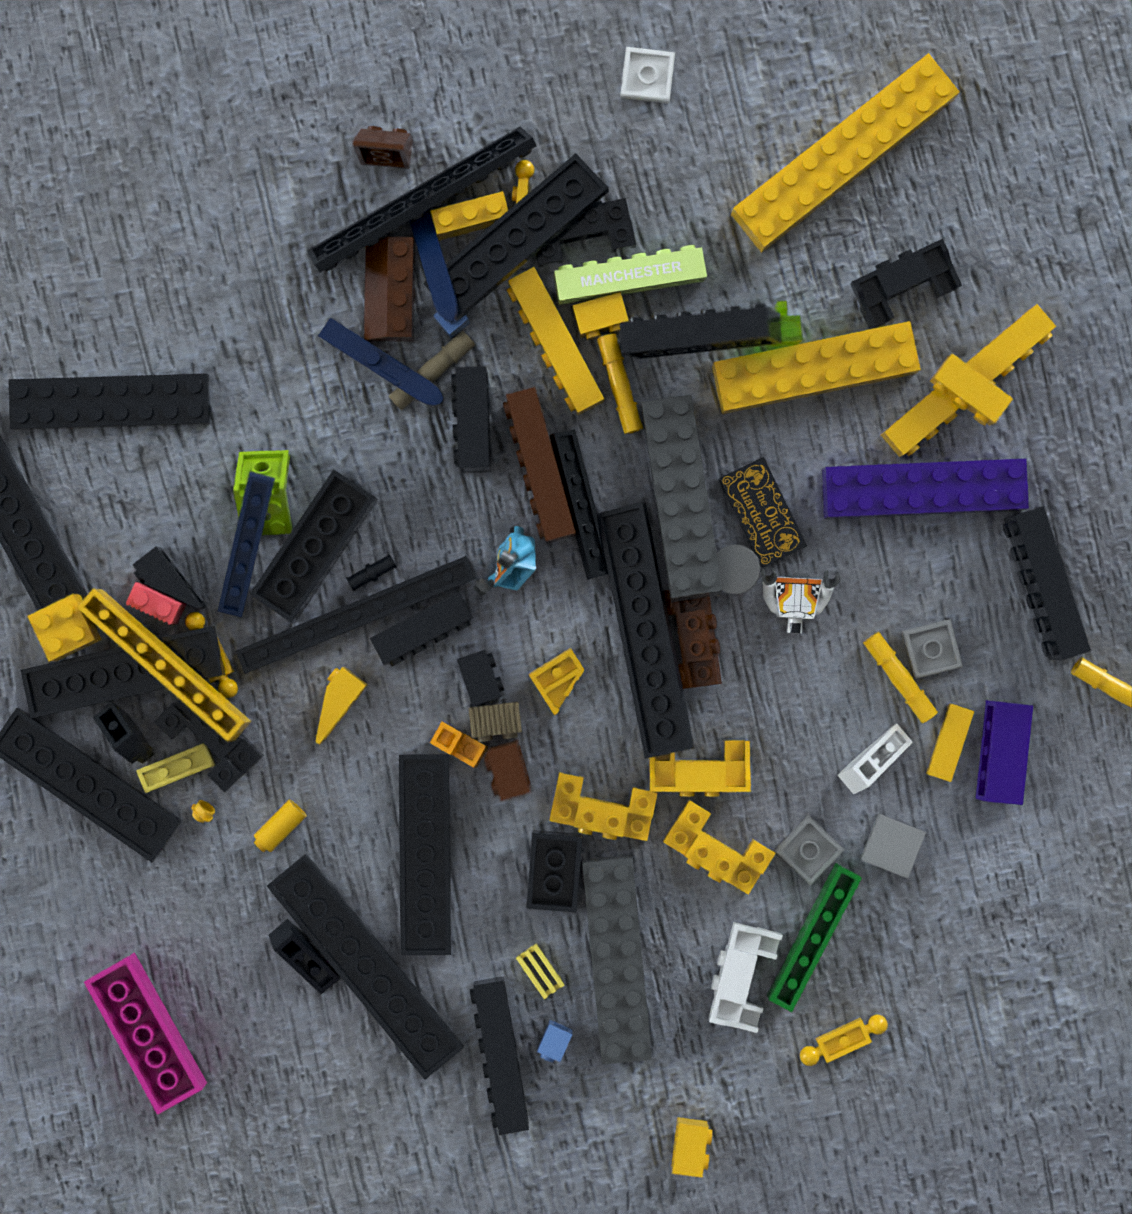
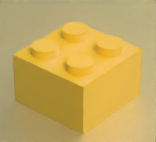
M72 594L27 616L49 662L59 661L102 640L94 622L77 608L83 601L81 595Z

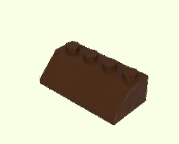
M413 237L381 238L375 245L366 246L364 339L366 341L414 342L415 241Z

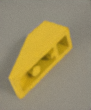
M342 667L340 670L335 668L327 678L330 683L326 687L315 740L319 745L325 741L368 686V684L346 667Z

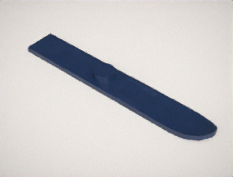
M430 209L423 212L424 215L421 218L409 221L434 306L445 321L454 323L457 317V300Z
M332 318L328 320L319 333L318 337L416 400L431 406L443 403V394L431 381Z

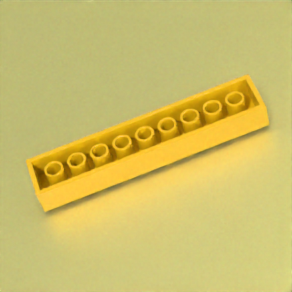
M928 53L733 208L731 216L762 253L954 101L960 91Z

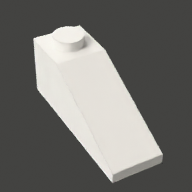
M896 723L853 759L838 776L850 791L856 794L868 788L913 742Z

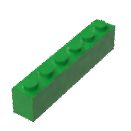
M835 863L767 993L769 1001L790 1012L794 1010L862 879L857 873Z

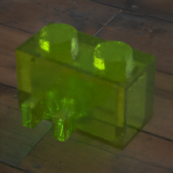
M777 301L775 311L780 313L782 344L767 345V350L797 345L803 340L800 315L788 316L787 301Z

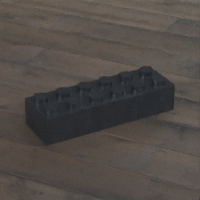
M765 303L750 304V308L741 309L740 306L725 307V311L716 312V309L700 310L701 314L694 315L686 311L678 312L676 317L669 318L665 314L653 315L651 320H643L642 317L628 318V322L620 323L621 353L635 359H646L782 344L780 313L773 310L772 307L765 306Z
M333 469L249 595L289 622L296 623L378 499Z
M1042 506L1004 518L1003 531L1005 536L1010 538L1013 546L1010 548L1013 560L1018 562L1020 568L1018 577L1021 584L1026 586L1028 592L1026 601L1028 607L1034 611L1036 618L1033 619L1036 631L1038 633L1041 632L1044 641L1041 643L1044 655L1048 656L1049 660H1065L1090 652V645L1045 507Z

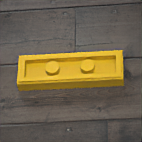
M949 703L926 774L949 782L952 781L974 711Z

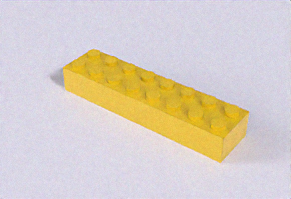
M910 321L716 361L712 365L722 414L914 375L921 370Z

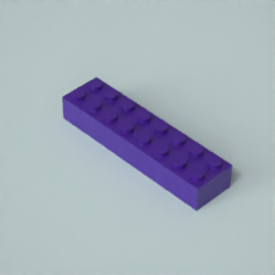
M1027 458L833 466L822 469L824 519L1022 511L1029 509Z

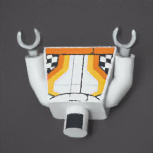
M772 568L773 572L771 575L766 576L764 569H761L763 599L770 611L776 614V617L788 618L787 633H802L803 619H814L815 616L821 614L830 601L834 587L839 583V574L836 573L834 579H829L828 570L824 572V582L822 583V579L777 577L775 568Z

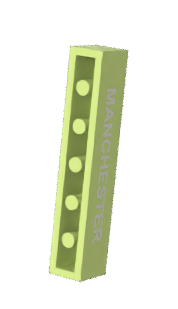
M695 245L681 247L680 251L671 252L670 249L656 251V255L646 256V253H638L632 255V259L622 260V257H613L607 259V263L600 264L597 261H588L583 263L582 267L573 268V265L560 266L557 271H554L553 275L558 305L593 300L618 292L624 295L704 282L707 278L702 247L695 248Z

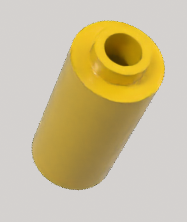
M288 799L254 834L256 839L254 844L262 852L266 850L272 852L307 817L306 813L294 801Z

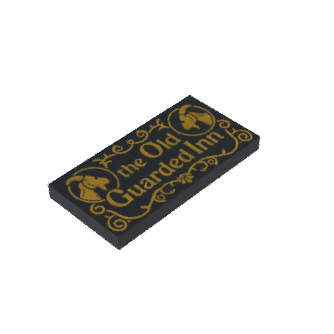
M764 457L719 478L721 486L752 550L759 558L761 568L807 546Z

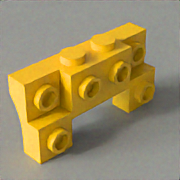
M724 740V760H675V753L649 758V791L680 792V796H695V792H705V796L709 797L720 796V792H751L750 741Z
M559 772L549 821L574 826L582 834L592 835L593 831L603 833V838L617 840V836L644 841L648 840L657 792L632 787L629 806L580 796L584 777Z
M688 800L664 837L663 843L687 857L686 863L697 870L700 867L708 870V876L718 883L724 880L749 895L761 874L763 875L776 853L752 839L744 854L741 855L702 830L711 813L693 801Z

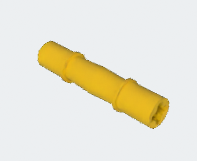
M616 334L601 336L597 338L603 360L602 364L606 366L610 387L617 404L615 409L618 411L624 435L643 430L637 409L638 404L633 399L630 381L623 364L624 357H622Z
M878 631L863 642L876 660L877 665H881L892 684L906 699L905 703L909 705L920 722L923 724L933 718L938 711L925 695L924 690H920L909 671L895 656L896 652L892 650L881 633Z
M1083 657L1077 660L1072 668V675L1088 683L1092 688H1098L1113 699L1132 708V686L1108 674L1106 669L1096 666Z

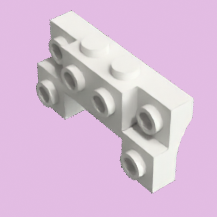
M733 922L728 945H726L725 951L721 950L717 963V965L721 966L719 975H714L711 989L714 990V999L708 1018L709 1022L755 1033L758 1032L757 1025L760 1014L763 1013V1007L746 1002L757 955L776 960L779 941L782 940L783 936L781 933Z

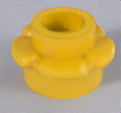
M199 800L197 804H193L191 807L193 810L192 816L198 822H210L213 819L215 809L210 803Z

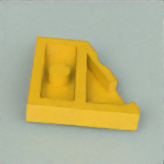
M569 648L529 673L530 678L554 715L559 712V708L571 693L574 684L584 672V668L572 649Z

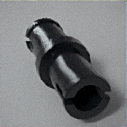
M388 554L371 565L369 563L366 564V568L346 577L354 592L371 581H378V577L397 568L391 555Z

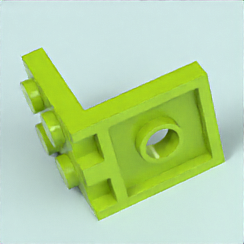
M289 450L239 452L233 489L238 518L249 473L254 472L275 478L267 510L269 515H266L262 535L290 534L292 532L286 492L290 461Z

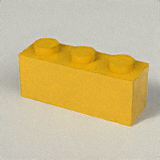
M502 191L431 210V214L440 241L488 228L504 215L508 208Z
M953 353L946 358L930 380L934 384L933 388L938 393L944 396L946 394L954 399L953 403L958 408L964 411L968 409L974 414L973 418L984 426L986 424L989 426L995 424L1013 400L1012 397Z

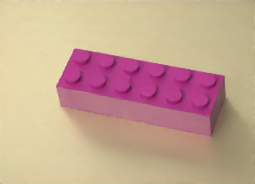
M135 952L84 981L157 1115L196 1094L207 1084L206 1079Z

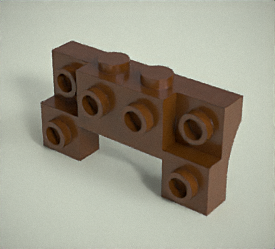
M664 590L668 616L676 615L683 662V664H678L683 689L722 684L718 659L720 643L715 638L714 631L717 628V621L715 615L712 614L710 597L671 602L669 590Z

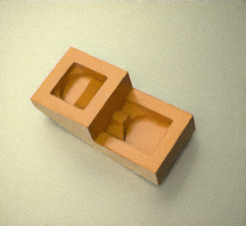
M441 721L430 741V744L460 759L473 768H477L488 748L485 744L478 742V740Z

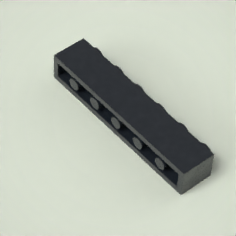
M504 976L474 981V989H470L472 1004H476L478 1013L474 1014L476 1029L481 1028L482 1038H479L478 1042L480 1053H485L487 1062L483 1063V1072L485 1079L489 1078L491 1088H487L489 1103H494L495 1112L491 1113L493 1128H498L499 1135L529 1130V1119Z

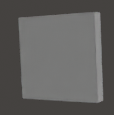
M951 619L901 631L913 679L963 667Z
M878 813L860 860L908 879L926 832Z
M809 815L774 849L810 886L845 850Z

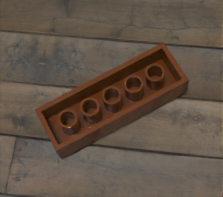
M532 387L506 394L507 401L503 402L507 420H513L514 426L509 427L514 444L519 443L521 449L516 451L520 468L526 467L527 474L523 475L527 492L532 491L534 496L533 499L529 500L533 515H539L541 523L536 524L540 540L545 539L546 544L573 537L575 536V530L536 389Z

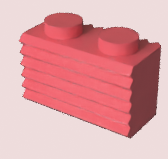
M140 582L134 584L126 601L127 606L136 608L140 612H145V614H149V616L168 625L178 624L186 607V603Z

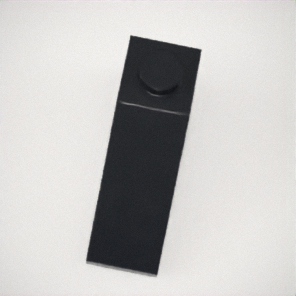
M156 546L132 564L136 569L134 574L142 584L146 582L147 585L197 609H204L206 607L161 547Z
M288 919L268 935L273 950L320 994H323L340 979V976L306 936Z

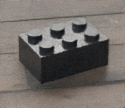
M532 831L526 909L577 913L582 834Z

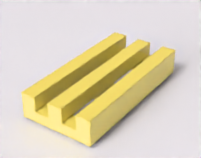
M537 943L516 957L543 999H546L550 994L556 992L557 989L565 986ZM533 951L537 953L557 982L555 985L551 983L531 954ZM526 956L549 988L546 991L523 959Z

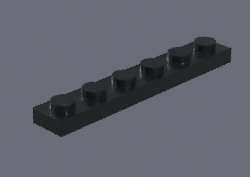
M573 429L553 433L549 436L573 522L586 578L589 580L609 575L597 512L576 431Z

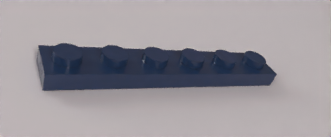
M254 472L249 473L217 612L238 617L243 616L275 478Z

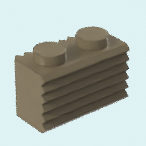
M519 701L468 708L472 738L477 737L478 742L493 740L492 735L501 734L503 739L518 737L517 732H522Z

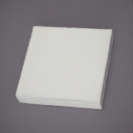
M626 47L620 98L669 104L675 52Z

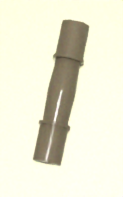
M462 330L450 342L442 346V350L427 361L416 373L433 383L453 363L457 364V361L475 346V343ZM399 388L388 396L401 411L415 399Z

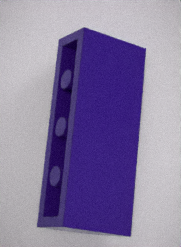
M986 700L976 789L977 800L1023 805L1033 705Z

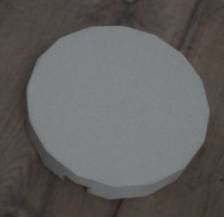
M733 544L723 547L717 552L723 591L740 594L748 592L756 585L760 578L761 567L759 558L753 550L742 545Z

